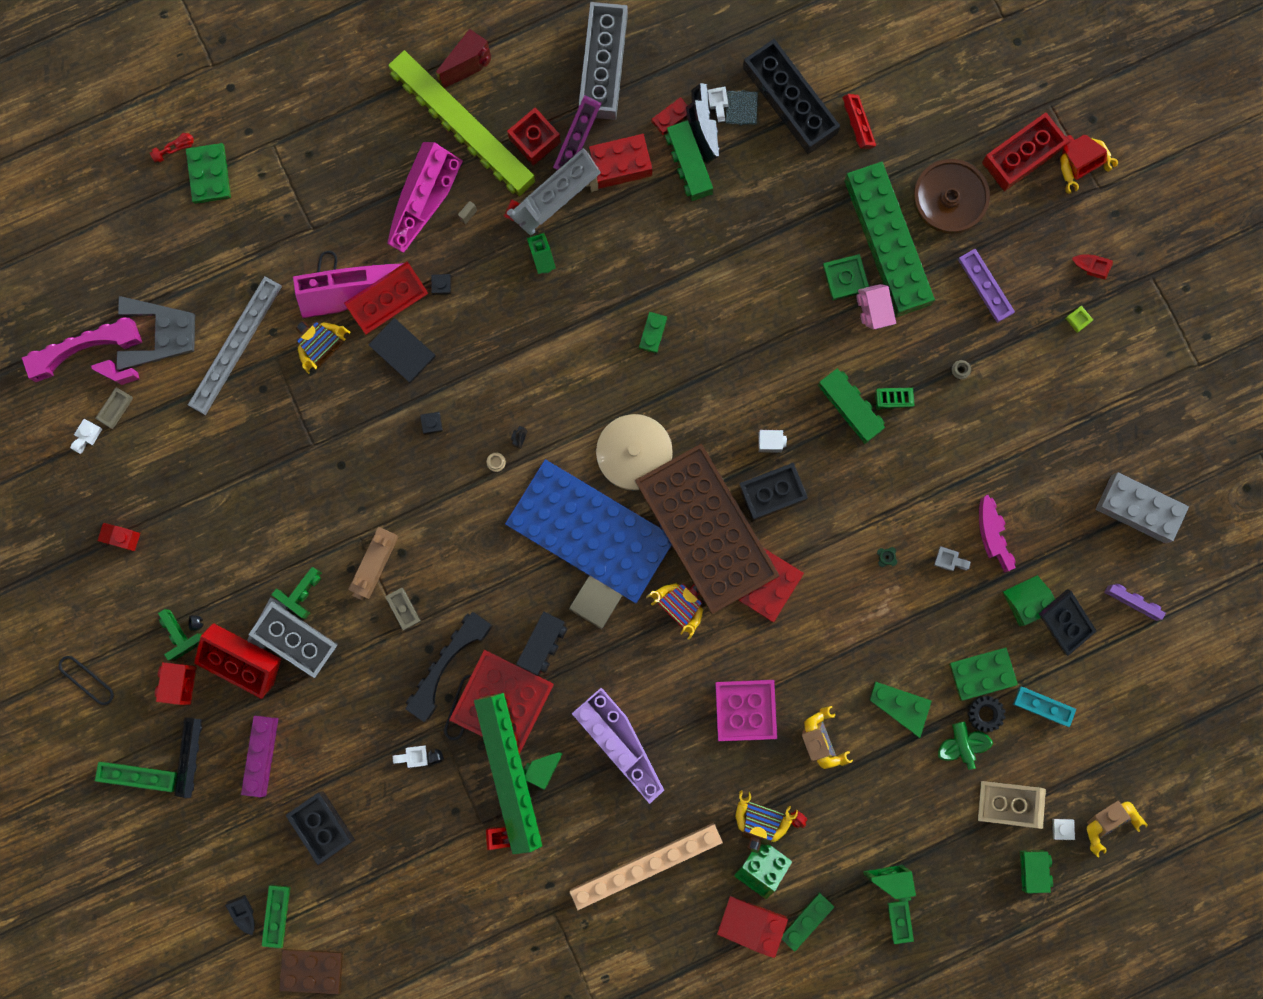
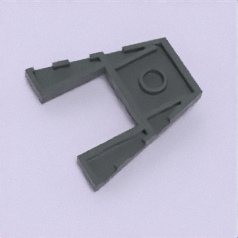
M119 296L118 315L156 316L155 351H117L118 371L194 352L195 314Z

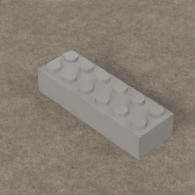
M590 2L579 106L584 95L601 102L602 104L596 118L616 120L628 17L627 5Z

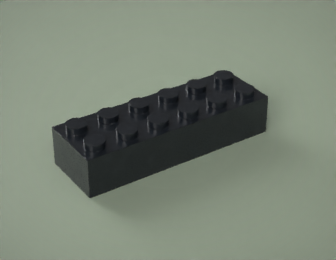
M775 39L744 59V71L807 154H810L838 134L840 124Z

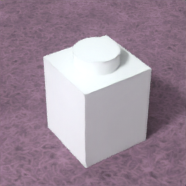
M783 430L759 431V452L781 453L783 447H786L787 438L783 436Z

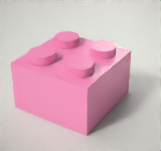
M878 284L858 290L859 294L856 295L857 302L863 311L860 314L861 321L866 327L878 329L896 324L888 286Z

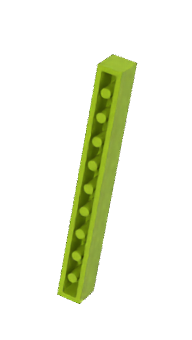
M405 50L389 64L392 78L397 82L400 80L404 84L403 88L409 94L413 93L416 96L417 102L421 106L425 105L433 118L436 119L438 117L442 121V126L447 131L451 130L460 144L464 142L468 146L467 150L474 157L477 155L481 159V164L486 169L490 168L498 181L501 182L503 180L507 184L506 188L512 194L516 193L520 197L535 183L534 175Z

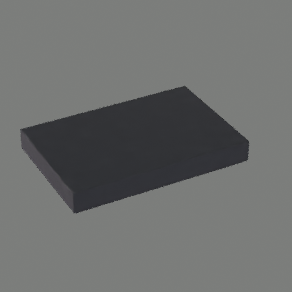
M395 318L369 344L377 354L409 383L436 357L431 350Z
M1069 589L1065 590L1039 613L1040 618L1062 652L1067 656L1097 632L1078 600Z

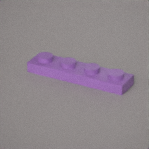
M973 249L959 257V263L996 322L998 323L1014 314V309L977 250Z

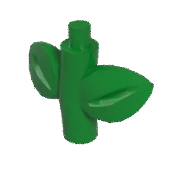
M965 721L952 724L955 739H946L941 744L938 757L945 761H954L961 756L963 763L967 764L968 770L975 769L974 760L977 759L974 753L980 754L989 750L993 745L992 739L980 731H975L968 735Z

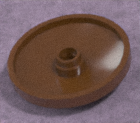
M958 159L940 160L928 166L918 178L913 194L914 206L919 217L932 229L949 234L961 233L973 228L981 221L989 206L990 190L983 174L972 164Z

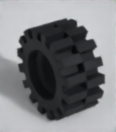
M990 696L978 697L968 707V720L979 731L992 732L997 730L999 726L1003 725L1002 721L1006 717L1004 716V713H1006L1005 709L1002 708L1003 704L999 703L998 699ZM984 706H988L993 710V718L988 722L981 720L979 716V711Z

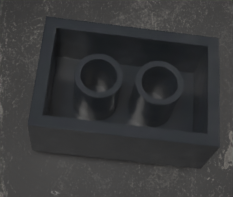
M794 462L741 482L738 486L752 522L803 503L808 499Z
M543 611L517 665L539 676L541 673L545 674L550 665L548 663L550 656H554L559 648L556 645L559 638L563 639L568 630L565 627L566 623Z
M324 791L318 792L286 814L287 819L317 865L322 864L355 841Z

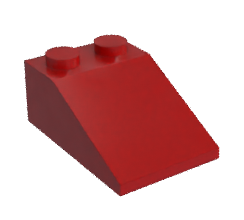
M730 896L717 935L775 958L788 919L781 914Z

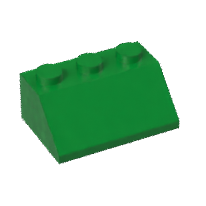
M903 865L863 871L864 876L893 898L899 899V902L910 901L911 897L916 896L912 871Z

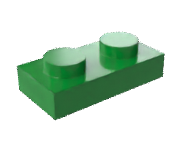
M649 312L639 349L657 354L667 322V316Z
M908 901L887 902L893 944L914 942Z

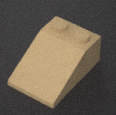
M981 781L978 821L1043 829L1046 789Z

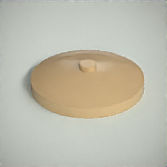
M631 414L619 417L605 427L597 442L596 456L601 472L612 484L625 490L636 491L639 490L635 483L636 479L672 460V444L668 433L657 421L644 415Z

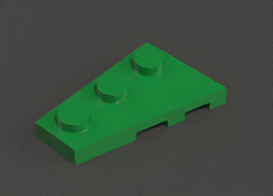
M875 682L869 701L920 738L932 701Z

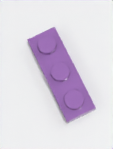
M1120 584L1109 585L1104 592L1155 621L1163 620L1166 614L1161 611L1159 605L1143 601L1144 598L1136 593H1128L1126 588Z

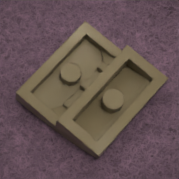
M589 576L569 610L602 630L623 595Z

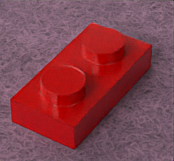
M680 97L653 117L652 123L664 135L667 133V127L676 125L687 118L686 107L688 105Z

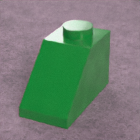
M545 233L527 238L538 274L549 273L556 269Z
M557 752L536 759L531 764L527 763L523 770L526 781L545 790L563 753Z

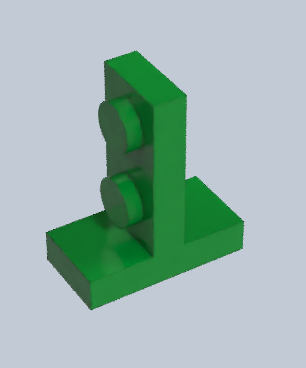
M311 567L290 596L279 589H275L271 595L301 618L306 619L310 612L299 603L308 597L309 589L319 583L322 572Z
M164 609L158 613L163 628H167L170 633L169 638L174 645L177 644V647L164 654L168 661L174 662L198 647L202 634L197 633L187 639L171 610Z

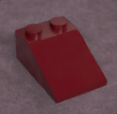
M469 29L436 71L440 85L443 88L449 87L486 67L491 61L488 41Z

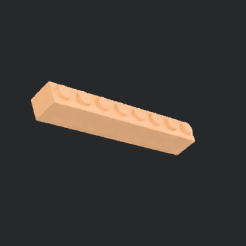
M712 823L572 888L570 894L577 910H580L723 843L715 824Z

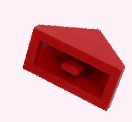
M506 826L489 827L486 829L487 850L511 847Z

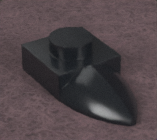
M519 426L518 430L513 431L511 441H513L514 447L522 448L528 432L526 428Z
M246 895L228 901L225 906L234 923L243 932L253 935L255 924L252 914L254 911Z

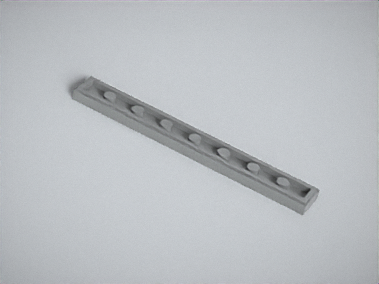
M264 276L188 403V406L204 415L207 414L282 288L280 284Z

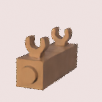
M377 528L348 589L353 592L352 596L363 600L364 597L370 599L399 536L383 528Z

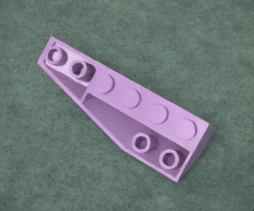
M600 688L577 708L572 715L650 804L664 789L627 716L607 693Z

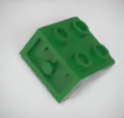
M761 844L759 852H751L734 876L764 899H767L777 889L792 861L771 845Z

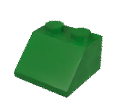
M1038 575L1003 591L1019 627L1040 619L1039 613L1055 600L1051 590Z

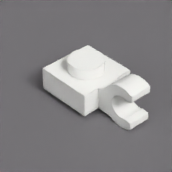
M726 87L707 90L710 110L716 109L718 123L725 122L723 108L729 107Z
M83 419L74 434L78 439L73 442L70 448L81 454L87 443L94 444L102 428Z
M426 745L406 748V754L393 756V764L407 762L408 768L428 765Z

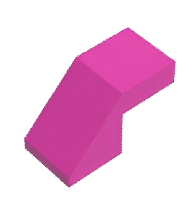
M110 360L91 366L94 371L121 385L140 379L138 372L132 368L118 372L116 364Z

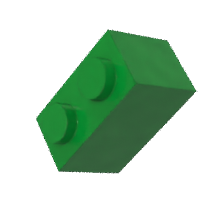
M1045 850L1020 851L1022 891L1025 893H1051V887H1053V877L1050 875L1049 867H1052L1051 855Z

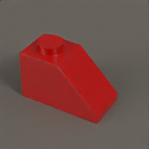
M103 523L97 541L135 551L141 533Z

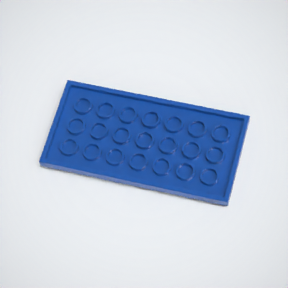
M546 459L505 523L508 527L634 603L638 602L672 546L661 528Z

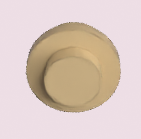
M492 453L488 456L487 466L491 471L499 472L504 469L506 460L502 454Z

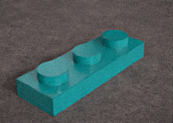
M1019 686L1013 705L1066 727H1070L1076 709L1022 686Z

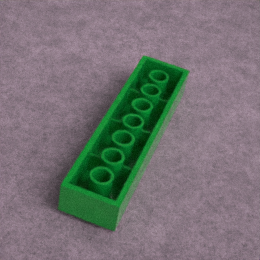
M883 161L847 173L844 181L883 285L889 287L895 317L931 306L935 298Z

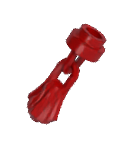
M182 133L177 139L168 143L163 150L159 151L157 147L153 148L150 155L155 163L158 161L160 163L164 161L162 155L166 153L172 154L181 149L191 148L194 138L189 133ZM172 145L176 147L173 150H171L170 146Z

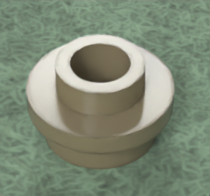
M964 360L956 361L952 366V374L957 379H965L971 373L970 364ZM962 367L964 373L958 372V368Z

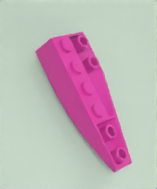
M435 142L422 143L401 192L390 229L388 245L404 253L448 195L463 160Z
M402 264L361 266L293 276L295 295L302 318L340 313L347 310L348 308L344 302Z

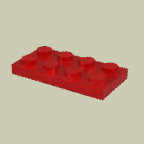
M407 261L344 302V304L363 332L368 334L427 295L428 292Z

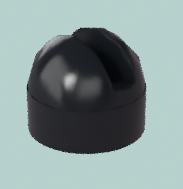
M197 615L189 616V630H200L204 625L200 623L203 621V618Z
M435 749V753L432 750L429 751V765L444 761L443 754L439 749Z

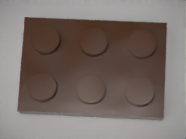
M283 949L279 991L339 994L341 989L343 952Z

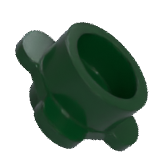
M893 547L885 550L883 548L878 549V565L880 567H885L886 565L895 566L897 564L896 549Z

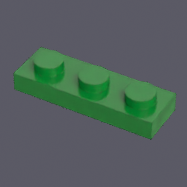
M269 885L262 938L263 947H283L290 887Z
M818 893L784 931L782 940L795 952L832 911L834 906L822 894Z

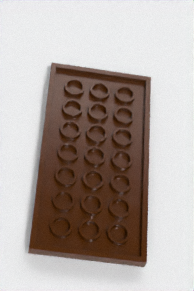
M702 443L635 480L637 487L711 614L720 611L780 576Z

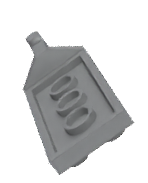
M583 148L525 198L514 210L509 209L507 215L529 235H533L535 228L543 224L601 172L589 153Z

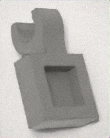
M940 546L934 566L954 571L955 566L967 570L971 562L958 558L959 552Z

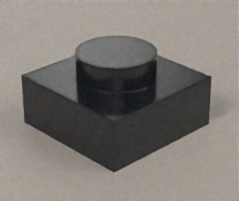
M450 274L431 275L433 295L451 294Z
M440 412L420 415L423 434L443 432Z

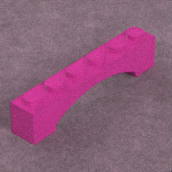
M125 317L118 319L116 323L111 325H102L95 331H85L79 337L67 338L60 344L48 345L44 350L29 352L28 356L22 357L28 378L34 382H39L54 376L53 371L65 359L83 349L104 344L119 345L123 349H127L142 343L136 323L132 319Z

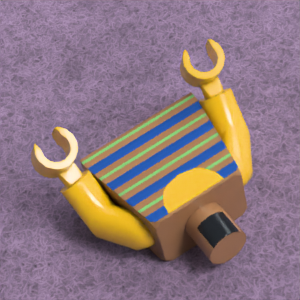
M832 706L821 708L820 712L806 719L802 733L811 761L817 762L823 769L839 765L844 766L853 762V760L849 761L846 755L850 754L848 751L838 755V757L836 756L823 723L824 719L835 717V713H829Z
M1117 801L1087 822V833L1092 844L1090 850L1097 857H1099L1100 851L1105 854L1107 850L1100 843V839L1130 820L1138 832H1140L1139 827L1141 825H1145V827L1148 825L1132 803L1124 802L1121 804Z

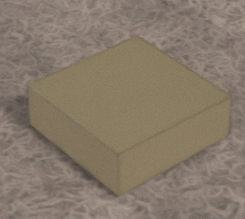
M471 201L468 202L458 214L460 221L465 225L477 212L475 204Z

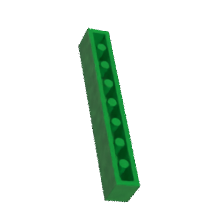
M504 693L488 695L474 700L512 854L529 853L542 847V842Z

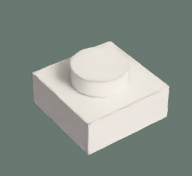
M1052 819L1053 839L1075 840L1073 819Z

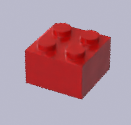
M536 107L507 131L509 140L533 166L561 143L560 134Z
M162 662V666L158 669V678L160 679L159 685L155 689L156 702L191 705L197 666Z

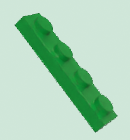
M100 761L98 762L95 781L174 792L177 772Z

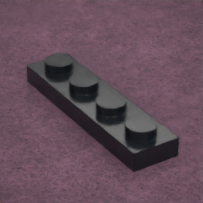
M184 718L174 794L177 797L191 798L194 790L193 780L197 768L196 756L199 751V734L202 730L201 719Z

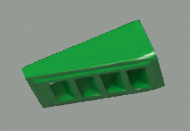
M913 388L876 389V410L915 407ZM897 393H900L901 403H898ZM904 393H908L909 403H905ZM882 394H886V403H883ZM890 394H893L894 403L890 402Z

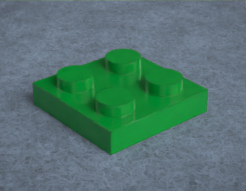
M860 254L823 263L832 301L859 294V289L869 287Z

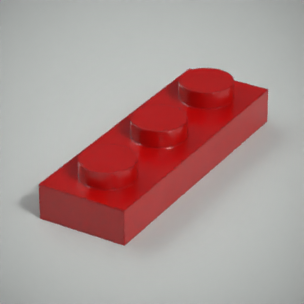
M845 95L842 97L844 108L849 115L850 125L854 130L857 144L861 149L874 148L876 143L859 95Z

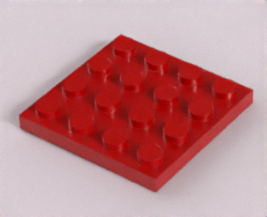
M484 650L449 720L483 737L474 700L488 695L504 693L520 755L554 684Z

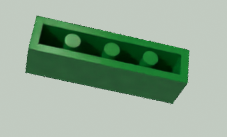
M688 120L667 127L665 140L667 145L672 147L671 156L673 162L678 163L679 168L677 172L680 180L683 179L685 182L683 188L686 196H690L691 201L712 195L713 186Z
M837 368L822 379L817 386L861 441L866 444L885 429V423L879 415L876 416L872 412L871 404L860 397L861 393L854 385L851 386L847 381L849 378L845 372L839 371Z

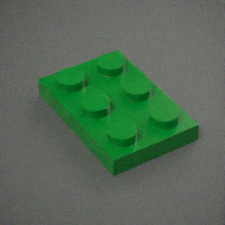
M218 143L187 148L186 155L192 202L197 204L231 198L224 144Z
M1007 647L949 663L960 701L1018 685Z

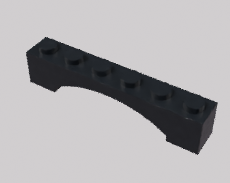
M474 612L466 614L461 622L463 624L461 629H456L452 634L450 645H445L441 650L439 661L437 663L433 662L428 669L430 674L426 679L422 678L417 685L419 690L415 695L411 694L406 701L408 706L405 709L423 722H428L438 707L435 704L436 691L447 665L467 645L477 640L483 641L493 627L492 624Z

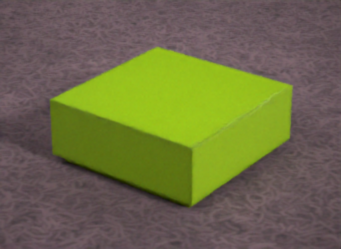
M1082 306L1065 318L1077 333L1093 321Z

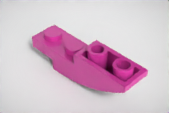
M986 495L981 498L979 506L981 538L988 557L997 556L1005 573L1016 568L1014 565L1016 561L1014 556L1008 553L1006 549L1007 543L1005 538L999 535V532L1005 530V521L1001 515H998L994 499Z

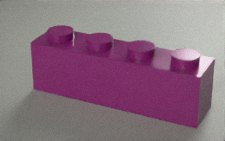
M584 95L553 168L559 170L583 148L602 104L601 102Z
M267 716L253 717L241 795L264 797L267 795L279 718Z

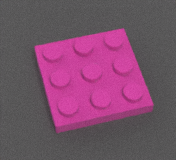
M774 680L715 682L718 741L777 739Z

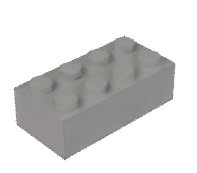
M1117 472L1110 477L1095 510L1166 544L1174 541L1189 506Z
M273 601L248 634L313 678L316 677L338 645Z

